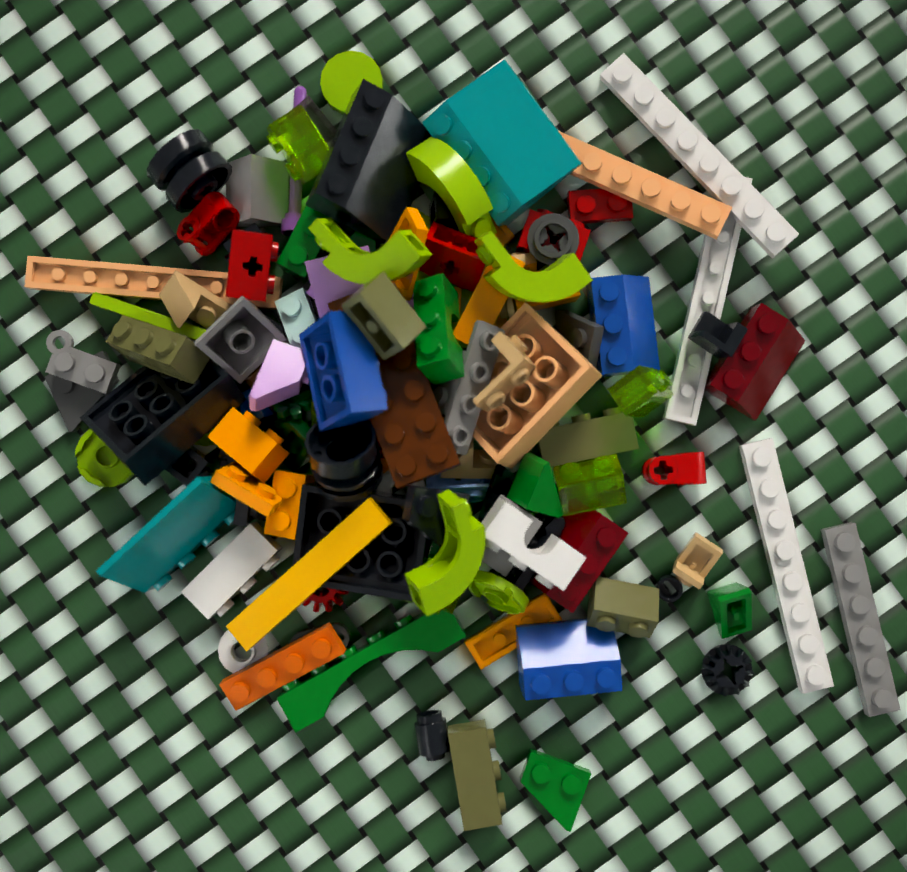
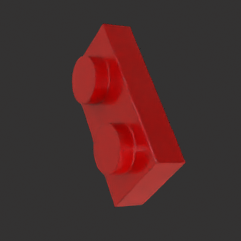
M604 189L574 190L567 193L569 219L580 221L583 224L631 221L634 218L633 203Z

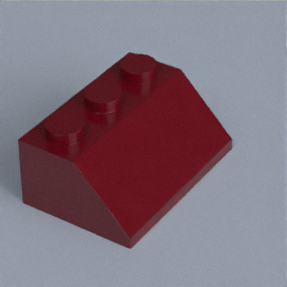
M759 303L749 309L741 322L743 326L748 328V331L732 357L718 359L707 377L704 389L754 421L757 420L805 342L789 319L763 303Z
M571 494L562 506L564 514L562 517L565 519L566 527L562 530L559 539L587 558L564 591L556 585L550 590L535 579L537 572H535L529 582L573 613L629 533Z

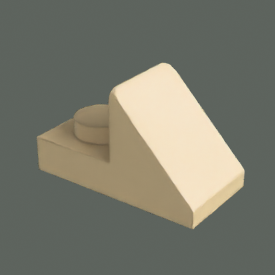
M175 270L159 294L179 329L187 318L208 329L232 306L177 270Z
M472 436L467 455L457 454L461 465L441 473V478L491 479L497 463L484 449L474 450Z

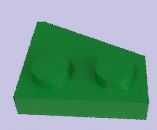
M530 748L520 775V782L566 831L571 832L591 776V771Z

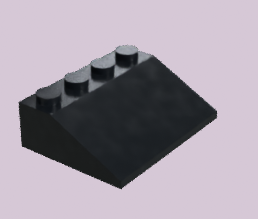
M363 79L351 96L305 205L385 245L406 206L411 207L421 183L417 181L406 152L432 137L431 134L392 94Z
M211 359L208 360L194 385L142 366L80 418L134 476L146 486L204 435L208 434L232 407L236 409L247 399L230 374Z
M315 482L302 484L293 565L363 502L372 497L393 523L321 587L412 601L405 574L428 562L432 542L424 537L421 531L413 528L402 519L406 495L373 491L367 497L354 502H336L323 496L318 491Z

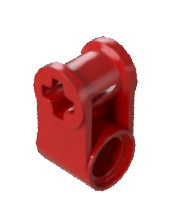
M208 193L195 209L180 222L177 228V237L184 243H191L195 246L196 252L200 255L208 256L236 228L240 220V214L222 193Z
M704 452L676 453L675 455L649 458L642 466L643 478L652 485L707 484ZM664 467L665 473L655 474L654 468Z

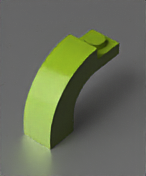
M430 137L406 152L417 181L430 186L443 199L456 222L459 232L475 238L489 231H492L494 234L497 233L489 213L493 206L487 193L469 165L452 147L437 138Z
M317 218L309 227V230L316 236L315 242L324 251L330 252L322 263L337 276L357 284H366L383 271L391 281L404 278L420 268L433 255L410 229L398 230L384 246L371 253L356 246L332 218Z
M492 231L482 234L474 241L478 247L476 249L478 257L486 266L491 264L493 267L483 277L497 291L518 301L537 303L561 300L577 293L593 280L574 253L562 255L549 267L540 272H532L515 263Z
M449 489L437 494L445 524V538L440 550L429 562L405 574L412 601L426 616L445 608L467 589L479 570L485 551L484 525L472 516L467 501L464 498H459Z

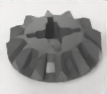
M550 213L539 217L533 222L528 231L527 243L529 252L539 263L551 265L564 254H575L579 246L577 227L569 218L561 214ZM546 228L553 236L565 234L558 242L559 252L553 245L541 246L548 238Z

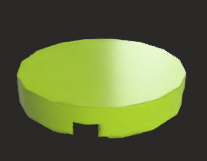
M346 51L336 54L326 63L320 80L323 96L329 106L344 115L352 94L363 79L383 89V79L379 66L371 57L362 52Z
M91 429L80 438L75 449V457H77L78 463L77 468L79 473L89 483L99 487H116L128 482L134 476Z
M478 570L473 581L468 586V590L475 597L485 596L488 599L486 603L489 606L508 614L523 613L529 603L528 597L521 589L490 572Z

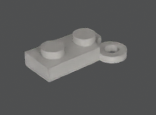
M56 330L49 334L46 345L52 355L46 368V373L105 394H109L112 391L121 366L120 364L73 348V337L66 331ZM59 337H63L65 340V345L61 349L55 346V341Z

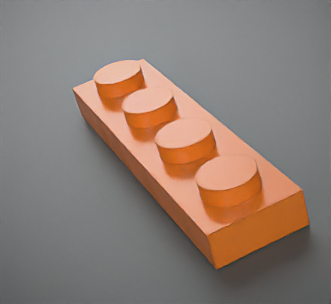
M328 622L222 679L219 686L237 711L343 655L346 647L331 623Z

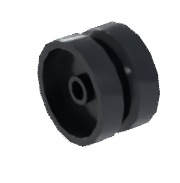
M194 129L177 135L161 147L149 162L146 171L147 177L159 190L166 191V199L176 211L185 213L194 210L208 193L219 192L229 180L232 174V166L222 154L217 151L213 152V144L199 129Z

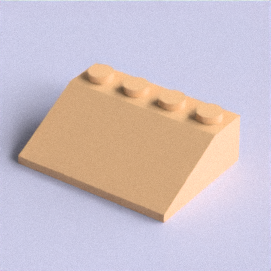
M527 302L515 312L501 329L510 338L516 335L528 347L525 354L536 365V368L531 372L529 379L524 384L515 387L506 395V400L501 406L489 412L481 409L473 433V438L497 464L513 469L523 456L603 376ZM500 351L489 384L511 364Z

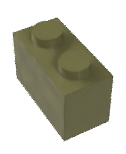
M384 271L364 284L340 305L383 360L403 350L426 328V325Z
M598 577L589 592L587 626L596 627L605 632L616 631L626 633L636 638L651 637L659 622V588Z

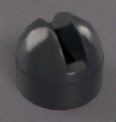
M665 575L657 582L656 588H659V597L663 601L674 602L681 597L683 587L676 576ZM669 581L676 592L672 594L664 582Z

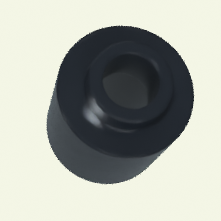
M429 710L418 713L416 715L417 722L414 725L419 755L426 757L427 761H437L445 758V753L450 751L447 722L446 718L442 717V711Z

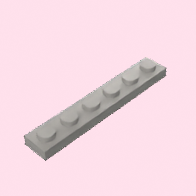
M849 522L820 529L864 714L872 717L900 710V705L856 523Z

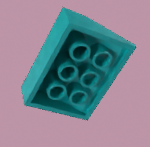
M506 60L501 61L447 99L422 122L432 137L452 147L472 169L490 199L493 209L489 213L498 226L512 223L582 164Z
M213 476L197 477L100 566L96 572L101 577L143 593L154 588L157 591L161 590L173 579L169 574L178 566L182 570L196 558L193 553L201 545L206 548L219 537L220 534L217 530L225 523L228 526L233 524L237 499L210 483Z

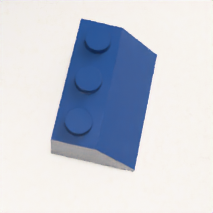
M614 275L592 278L593 280L586 285L590 321L604 326L596 369L603 375L602 377L659 371L660 364L649 277Z
M328 311L299 334L319 431H326L371 419L388 409L386 403L387 394L382 386L379 373V359L375 355L374 347L345 311Z
M587 619L515 625L519 687L525 701L622 691L621 659L614 631L605 632L596 627L587 626Z

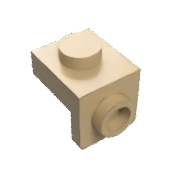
M695 532L674 561L673 573L676 574V578L682 584L688 587L693 585L697 589H701L704 585V578L723 554V549Z

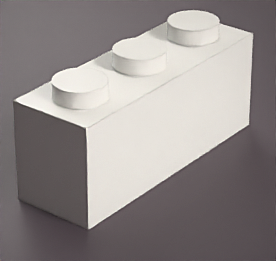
M257 521L250 523L181 591L207 619L216 614L222 617L235 604L231 599L239 591L244 595L255 585L257 580L254 576L262 568L267 572L279 561L280 558L276 554L282 547L270 535L263 534L264 529Z

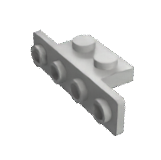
M482 320L475 321L467 350L463 351L465 377L440 383L433 391L441 414L446 416L444 422L457 454L464 456L467 455L481 408L473 403V399L489 385L499 353V349L493 344L491 339L500 331L505 334L503 329Z

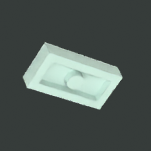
M303 287L274 301L289 344L301 349L299 334L318 320L310 297L306 294L307 291Z

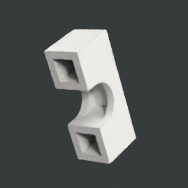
M499 497L482 521L485 528V545L496 553L502 548L511 555L508 561L522 571L529 567L537 572L535 579L550 590L556 585L564 591L587 557L553 534L550 535L541 547L536 549L527 548L524 536L533 520Z

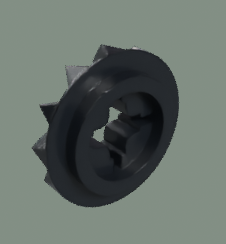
M718 645L712 648L704 657L701 668L702 677L706 685L723 696L739 695L740 691L745 687H749L751 676L754 675L751 664L752 660L744 650L735 645ZM723 659L730 666H737L732 671L733 681L726 675H719L720 672L724 671Z

